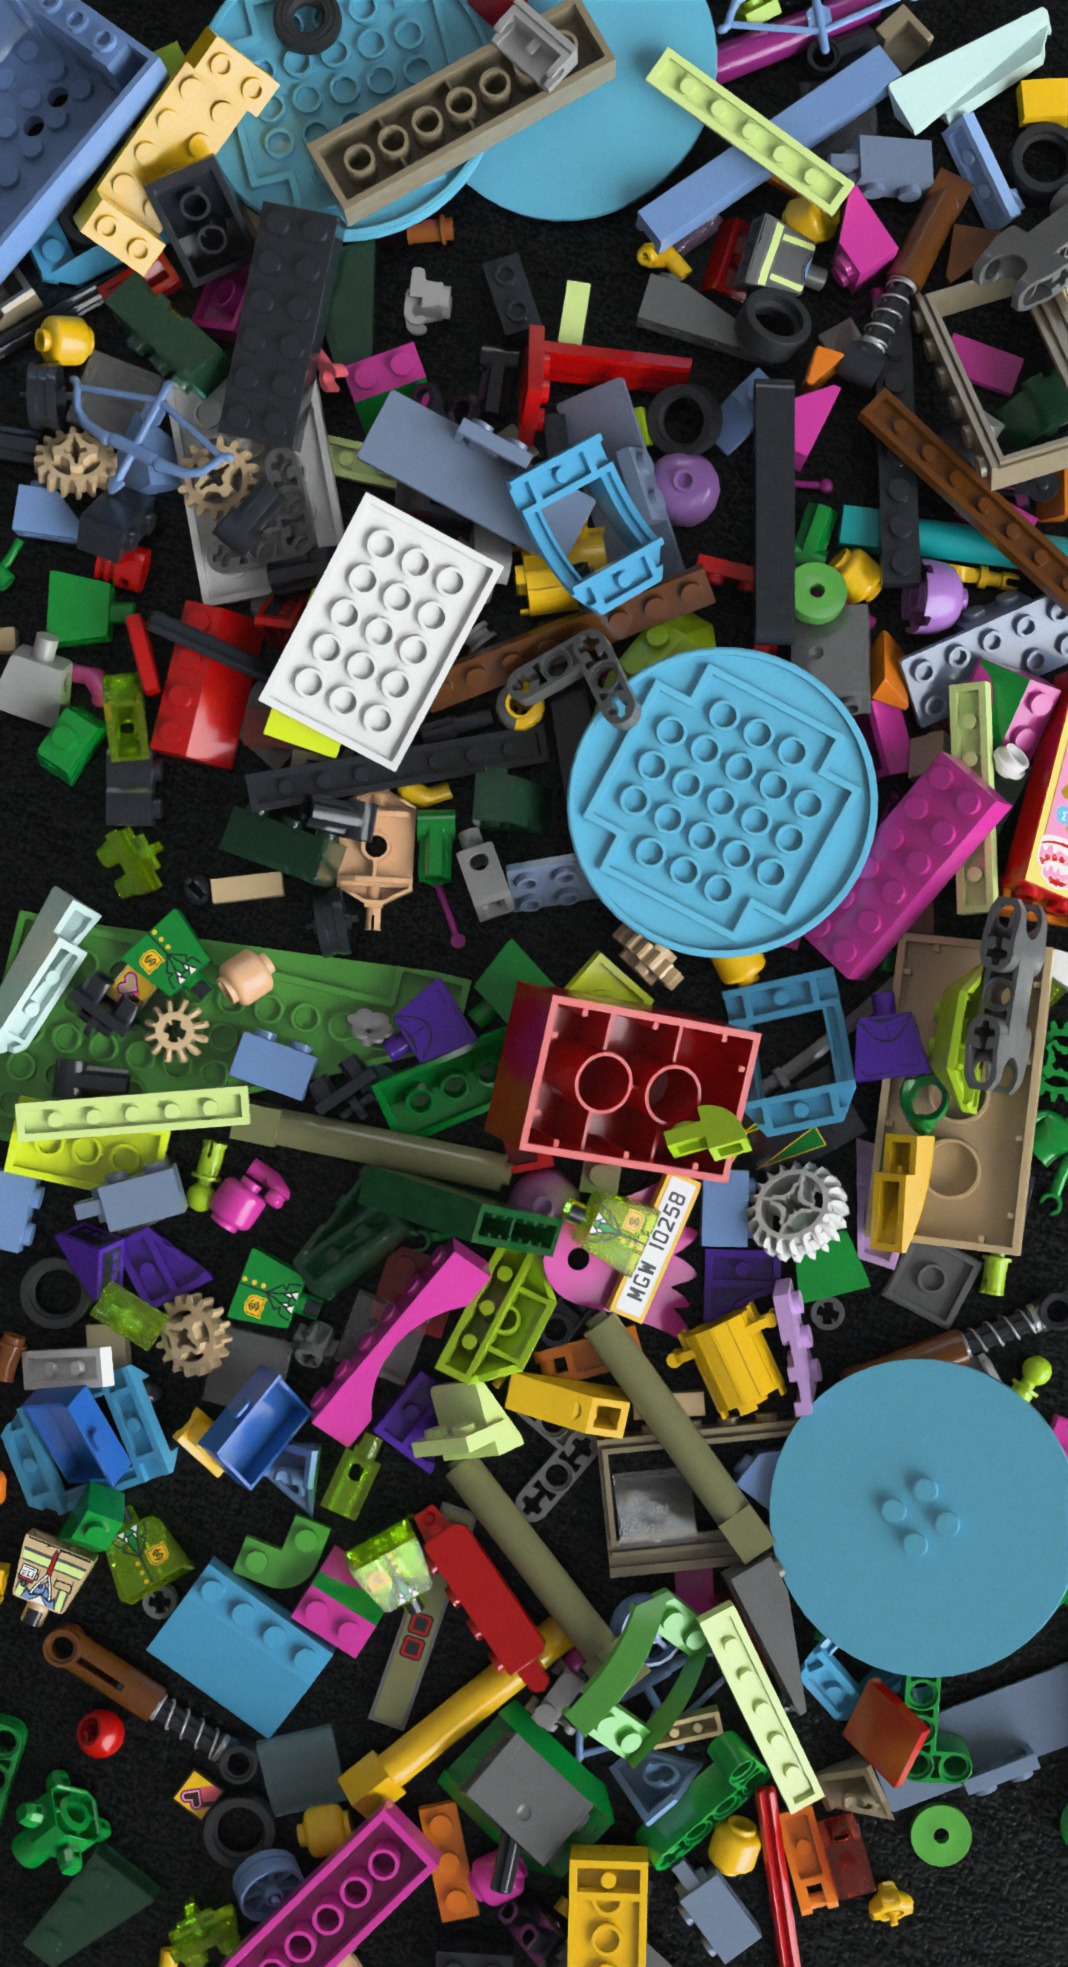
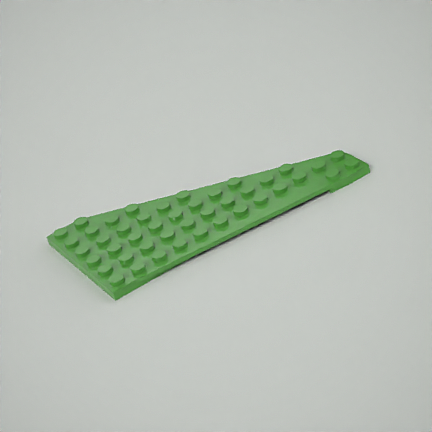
M20 910L3 981L39 914ZM95 924L77 945L88 954L27 1049L15 1054L9 1051L0 1054V1140L10 1142L16 1116L15 1104L18 1103L20 1096L45 1101L67 1099L52 1096L56 1058L90 1062V1065L129 1069L131 1070L129 1094L248 1085L249 1094L269 1089L229 1075L244 1031L254 1033L255 1028L258 1027L277 1034L275 1042L290 1046L291 1041L294 1040L313 1047L311 1054L319 1057L311 1080L318 1079L325 1073L328 1076L343 1073L338 1064L354 1053L368 1067L392 1062L382 1042L373 1043L370 1047L359 1043V1039L352 1035V1029L346 1024L349 1015L356 1014L357 1010L362 1008L369 1009L373 1013H383L389 1017V1024L394 1027L393 1035L400 1032V1029L393 1016L439 977L443 980L464 1015L472 980L435 971L334 957L323 958V956L200 939L213 960L202 971L206 978L216 987L207 998L198 1003L185 988L175 997H170L158 988L139 1013L137 1018L141 1020V1023L135 1031L131 1030L124 1038L116 1032H113L109 1038H106L97 1031L91 1038L83 1035V1030L87 1023L77 1016L82 1007L69 999V994L73 988L84 983L92 974L99 970L115 981L127 965L121 957L148 933L147 931ZM250 949L257 955L263 952L274 965L275 972L271 974L274 982L273 988L250 1005L245 1006L238 1002L232 1004L217 985L216 979L220 977L219 967L241 950ZM168 999L174 1000L177 1012L183 999L188 1000L190 1006L187 1014L196 1007H200L203 1012L195 1019L196 1023L200 1021L209 1022V1027L198 1029V1034L209 1037L208 1043L194 1042L201 1050L199 1056L193 1055L186 1049L188 1055L186 1063L179 1061L177 1051L172 1062H165L166 1048L161 1053L154 1055L151 1050L158 1043V1040L145 1041L144 1039L146 1034L155 1033V1028L146 1026L145 1020L152 1019L158 1022L159 1018L152 1010L155 1006H159L165 1013H168L166 1008V1000ZM176 1020L177 1025H170L168 1032L173 1034V1041L178 1042L177 1037H184L186 1030L180 1028L181 1021ZM412 1050L411 1052L407 1053L398 1060L414 1057L416 1055Z

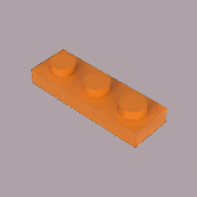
M450 1799L419 1806L418 1811L423 1834L442 1852L439 1866L432 1872L442 1923L479 1915L478 1900L473 1895L468 1881V1874L472 1871L457 1803Z

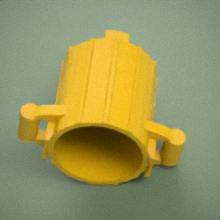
M587 519L567 559L571 565L578 562H588L589 567H593L596 571L607 565L602 536L604 535L605 526L588 529ZM517 545L512 546V552L521 551L522 565L514 566L517 595H527L529 607L528 609L520 610L521 616L530 615L531 617L580 610L577 599L571 596L543 559Z
M750 1301L745 1307L732 1310L715 1318L716 1320L712 1322H705L689 1332H686L685 1329L682 1330L677 1336L683 1348H675L667 1357V1364L671 1368H678L682 1363L694 1359L714 1405L723 1420L729 1415L728 1411L738 1408L741 1416L758 1410L757 1404L766 1400L768 1393L777 1388L781 1396L787 1392L784 1385L785 1381L761 1331L767 1327L773 1328L778 1324L775 1308H771L767 1313L759 1315L754 1301Z

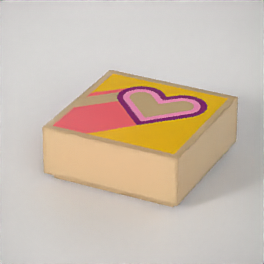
M127 964L115 979V983L107 995L118 1002L123 993H133L144 1002L140 1010L141 1012L158 990V987Z

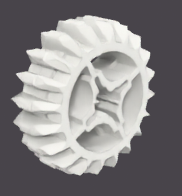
M794 1161L790 1170L780 1164L779 1173L775 1176L767 1172L768 1181L765 1184L756 1183V1189L759 1194L749 1195V1202L752 1207L746 1209L748 1211V1218L752 1219L747 1223L748 1229L754 1236V1241L757 1245L762 1247L769 1256L774 1257L777 1255L785 1263L790 1257L795 1262L801 1263L804 1254H807L810 1259L815 1260L816 1250L820 1248L823 1251L829 1252L827 1243L830 1240L840 1241V1236L836 1230L847 1228V1222L843 1217L850 1214L849 1207L845 1203L848 1200L847 1194L841 1188V1183L837 1177L831 1175L828 1169L823 1166L818 1169L810 1161L804 1167H801L800 1163ZM816 1191L823 1194L822 1209L815 1206L816 1201L813 1197ZM774 1215L780 1218L781 1229L779 1233L773 1230L772 1222Z

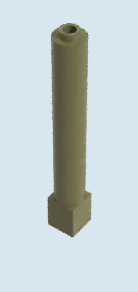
M249 1098L251 1124L231 1126L229 1137L231 1139L269 1147L278 1145L500 1192L502 1185L509 1186L512 1176L513 1163L507 1162L508 1154L287 1109L286 1105Z
M603 1309L585 1322L588 1329L583 1335L710 1513L743 1563L746 1565L774 1545L776 1540L738 1488L617 1314L613 1311L607 1315Z
M480 1458L452 1460L447 1465L450 1472L445 1477L584 1658L586 1663L581 1667L588 1677L591 1678L606 1660L620 1636L616 1637ZM645 1662L629 1689L651 1672Z

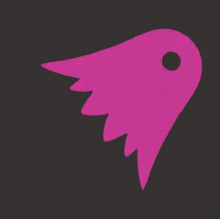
M659 1182L627 1197L603 1205L612 1212L611 1217L616 1216L622 1234L635 1239L637 1232L633 1233L621 1228L625 1222V1217L628 1215L630 1208L645 1216ZM602 1206L586 1210L580 1224L568 1219L563 1222L553 1257L544 1256L543 1263L548 1282L563 1298L584 1307L598 1310L604 1309V1311L611 1313L612 1311L606 1309L605 1306L631 1249L630 1243L634 1241L624 1236H618L606 1242H603L601 1238L599 1243L586 1241L587 1239L598 1241L601 1234L590 1235L599 1212L618 1230L615 1219L608 1220L610 1213ZM686 1226L683 1228L643 1323L678 1338L677 1335L685 1329L686 1332L690 1330L674 1308L689 1307L690 1304L683 1295L672 1289V1286L697 1277V1272L692 1266L674 1255L688 1246L698 1235L696 1230ZM602 1234L604 1240L616 1236L615 1234ZM621 1239H625L626 1242L622 1244ZM575 1248H583L589 1254V1263L582 1270H574L568 1264V1255Z

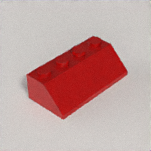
M186 600L181 622L260 657L264 638L254 625L253 618L224 608ZM175 643L150 748L160 754L232 770L254 678Z

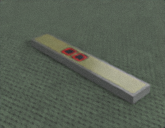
M443 1500L440 1507L442 1514L452 1524L467 1525L473 1532L477 1520L473 1512L469 1508ZM423 1559L414 1583H421L426 1590L419 1584L414 1585L413 1589L420 1593L409 1599L407 1604L419 1597L425 1608L420 1613L412 1616L407 1608L405 1609L368 1716L370 1720L404 1731L449 1602V1598L444 1591L449 1586L441 1573L434 1576Z

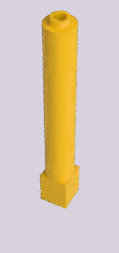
M549 1616L537 1626L546 1640L545 1651L538 1656L546 1669L574 1647L552 1616ZM493 1663L490 1664L380 1755L372 1750L337 1779L352 1807L367 1818L388 1797L393 1803L406 1794L403 1787L404 1784L526 1686L516 1672L509 1676L505 1670L500 1674Z

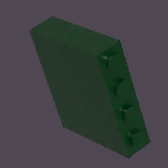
M368 1165L366 1175L362 1179L360 1185L361 1192L357 1202L472 1243L550 1257L554 1255L564 1221L563 1219L454 1183Z

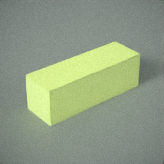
M567 280L558 342L582 345L591 284Z

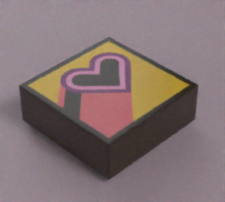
M195 1765L171 1799L202 1822L224 1793L226 1787Z

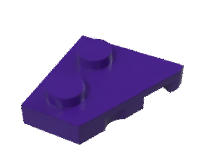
M150 1226L125 1238L124 1267L147 1312L175 1299L176 1296L183 1295L214 1279L210 1271Z
M704 1248L703 1322H712L716 1320L715 1318L748 1305L750 1301L773 1293L776 1280L781 1279V1260L777 1255L774 1257L769 1256L764 1249Z
M419 1368L373 1425L372 1429L393 1447L431 1474L435 1466V1456L415 1458L411 1443L425 1437V1430L439 1426L430 1391L433 1386L440 1383Z

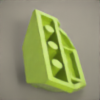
M690 612L642 631L619 659L627 679L653 663L675 654L695 649L716 647L713 625ZM609 671L603 688L610 687L614 683L616 678L614 671ZM597 704L596 707H595L593 716L595 715V713H596L597 710L599 709L598 704Z
M982 962L943 990L942 999H936L933 1010V1021L938 1022L936 1036L930 1037L927 1047V1059L932 1060L931 1069L961 1111L977 1115L980 1090L968 1087L964 1077V1060L968 1027L970 1022L979 1014L986 969ZM985 1061L979 1062L974 1070L976 1080L982 1083Z
M500 1247L496 1248L489 1261L491 1278L466 1306L435 1366L436 1370L469 1386L524 1370L557 1305L553 1288L548 1282L544 1271L542 1255Z

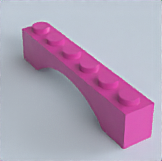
M454 1237L445 1246L441 1244L433 1251L428 1261V1267L421 1275L416 1273L409 1280L403 1297L398 1303L392 1302L388 1305L381 1316L382 1322L374 1332L369 1330L363 1335L357 1346L358 1351L350 1360L344 1359L335 1370L334 1380L327 1388L321 1387L313 1396L310 1402L312 1424L347 1448L372 1420L371 1402L375 1382L384 1361L393 1348L411 1330L426 1320L446 1311L468 1306L491 1278L489 1263Z

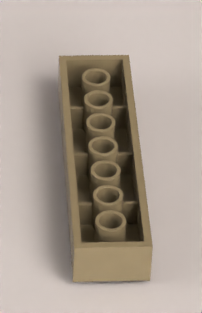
M565 0L540 14L577 46L578 64L550 94L543 90L490 42L307 144L311 163L347 226L350 227L616 78V58L581 0Z

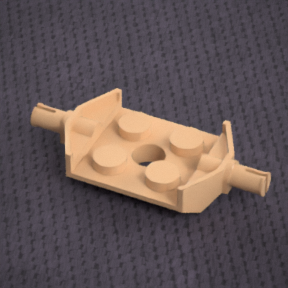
M390 789L359 794L350 798L379 805L373 836H381L387 842L386 852L382 856L372 857L367 854L365 849L366 842L339 837L336 886L341 887L344 892L364 903L366 908L364 930L372 931L373 916V930L381 931V908H383V905L413 892L417 807L390 792Z

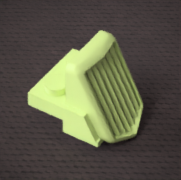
M461 1381L438 1384L431 1388V1397L439 1426L425 1430V1437L412 1442L411 1446L415 1458L443 1455L444 1461L499 1456L523 1445L524 1442L521 1434L484 1382L474 1383L469 1386Z

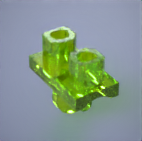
M130 827L120 831L113 830L105 836L107 842L96 853L102 864L107 868L113 867L120 862L126 874L114 882L121 898L124 899L134 895L139 896L154 892L163 886L155 873L157 869L161 868L155 856L164 849L161 842L149 845L144 834L135 837Z
M113 1281L108 1282L101 1298L89 1314L110 1327L113 1332L118 1335L121 1334L146 1351L152 1348L169 1319L167 1315Z
M192 1903L185 1908L187 1918L176 1923L177 1929L169 1932L172 1950L170 1951L172 1960L175 1964L182 1961L187 1967H203L208 1962L206 1950L215 1945L218 1946L222 1954L228 1955L240 1943L237 1915L232 1903L216 1911L210 1907L200 1912L195 1903Z

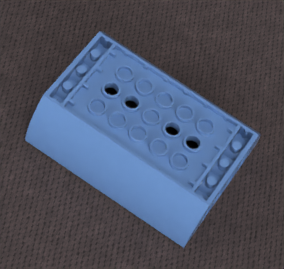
M0 0V285L153 103L170 79L168 71L159 56L81 0ZM68 95V100L64 105L53 107V103L58 96ZM44 123L41 133L36 136H29V131L34 125Z

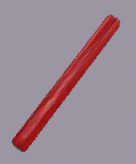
M772 1785L759 1786L755 1790V1800L779 1967H801L776 1789Z

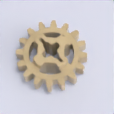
M71 427L70 434H64L62 431L56 430V438L43 437V445L36 446L34 469L35 473L38 474L39 484L47 483L48 492L51 493L59 489L61 491V498H65L69 493H74L76 499L81 500L82 493L84 492L95 497L97 487L103 490L108 488L109 476H115L117 454L114 453V447L102 445L86 430L80 434L77 433L75 427Z
M218 436L214 446L221 453H232L234 460L231 462L224 461L205 476L199 477V481L196 484L195 477L180 478L185 481V484L177 488L178 492L182 495H190L184 503L187 507L193 508L198 505L197 515L204 518L210 511L211 519L217 522L220 520L221 513L226 515L233 507L236 508L251 491V488L257 484L259 480L253 478L252 474L260 470L257 464L247 463L253 456L250 451L244 450L239 453L241 444L235 440L227 447V440L223 436ZM191 445L189 448L193 457L191 459L181 457L180 459L187 466L186 468H198L212 460L210 456L213 455L205 447L200 450ZM216 472L223 474L221 478L224 483L220 487L215 484L216 479L213 475ZM242 474V484L238 491V477ZM215 496L223 497L227 500V502L222 504H211L206 501L208 499L211 501Z
M625 923L612 934V937L624 949L619 956L649 985L652 986L656 980H659L666 988L672 991L683 980L684 977L672 964L677 957L668 948L648 940Z
M199 1292L190 1295L188 1293L175 1297V1300L164 1304L167 1312L157 1315L158 1320L162 1323V1327L155 1328L154 1333L161 1335L162 1341L158 1342L156 1347L165 1349L166 1353L162 1358L164 1362L171 1360L174 1362L172 1371L179 1372L184 1370L185 1377L194 1375L199 1377L211 1373L213 1369L223 1365L220 1358L230 1354L228 1349L224 1347V1343L232 1341V1337L225 1334L224 1329L228 1328L231 1324L230 1321H222L220 1318L224 1312L223 1307L212 1308L214 1303L212 1297L202 1299V1294ZM185 1311H191L190 1315L183 1316L182 1314ZM198 1354H204L201 1359L195 1358Z

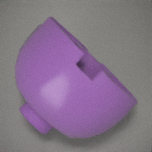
M682 453L665 455L657 460L654 464V473L658 489L662 492L666 502V510L671 526L693 527L706 520L715 509L720 493L719 477L711 462L701 454L686 455Z
M920 558L921 584L919 588H902L901 616L902 620H909L911 627L905 628L907 633L913 635H936L951 628L958 620L961 611H965L968 604V591L966 588H963L962 580L953 567L941 561Z
M549 1167L527 1171L517 1177L509 1189L507 1198L508 1202L563 1219L564 1221L567 1220L566 1218L573 1204L582 1207L580 1193L573 1180L560 1170Z

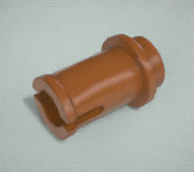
M440 214L439 218L424 219L406 229L409 245L442 241L443 245H447V241L454 240L452 217H445L444 214Z
M4 1332L3 1337L0 1338L1 1382L13 1383L15 1381V1374L21 1354L28 1347L25 1344L26 1337L14 1332Z

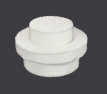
M1009 743L1005 747L999 746L993 752L994 767L1002 777L1020 780L1025 775V769L1029 767V761L1018 746Z

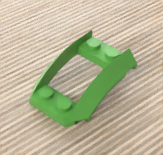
M666 1587L651 1593L654 1597L653 1599L639 1605L632 1602L628 1606L631 1612L614 1648L597 1672L582 1687L585 1693L571 1708L566 1705L561 1710L563 1715L585 1738L590 1735L625 1759L633 1770L661 1741L682 1713L698 1682L710 1648L696 1619L701 1613ZM658 1633L688 1656L671 1692L656 1713L645 1723L618 1704V1702L637 1677Z

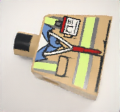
M32 1528L24 1538L12 1593L16 1597L27 1601L20 1619L31 1626L42 1627L48 1610L63 1614L98 1560L99 1554L90 1553L57 1541V1537Z

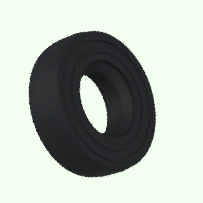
M277 0L273 10V26L278 39L287 49L300 55H316L330 48L337 40L342 27V14L337 0ZM312 6L321 12L322 22L316 30L302 32L293 25V16L301 7Z

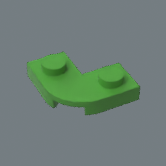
M297 1513L283 1548L247 1534L232 1572L272 1588L286 1589L297 1586L309 1578L315 1570L332 1526Z

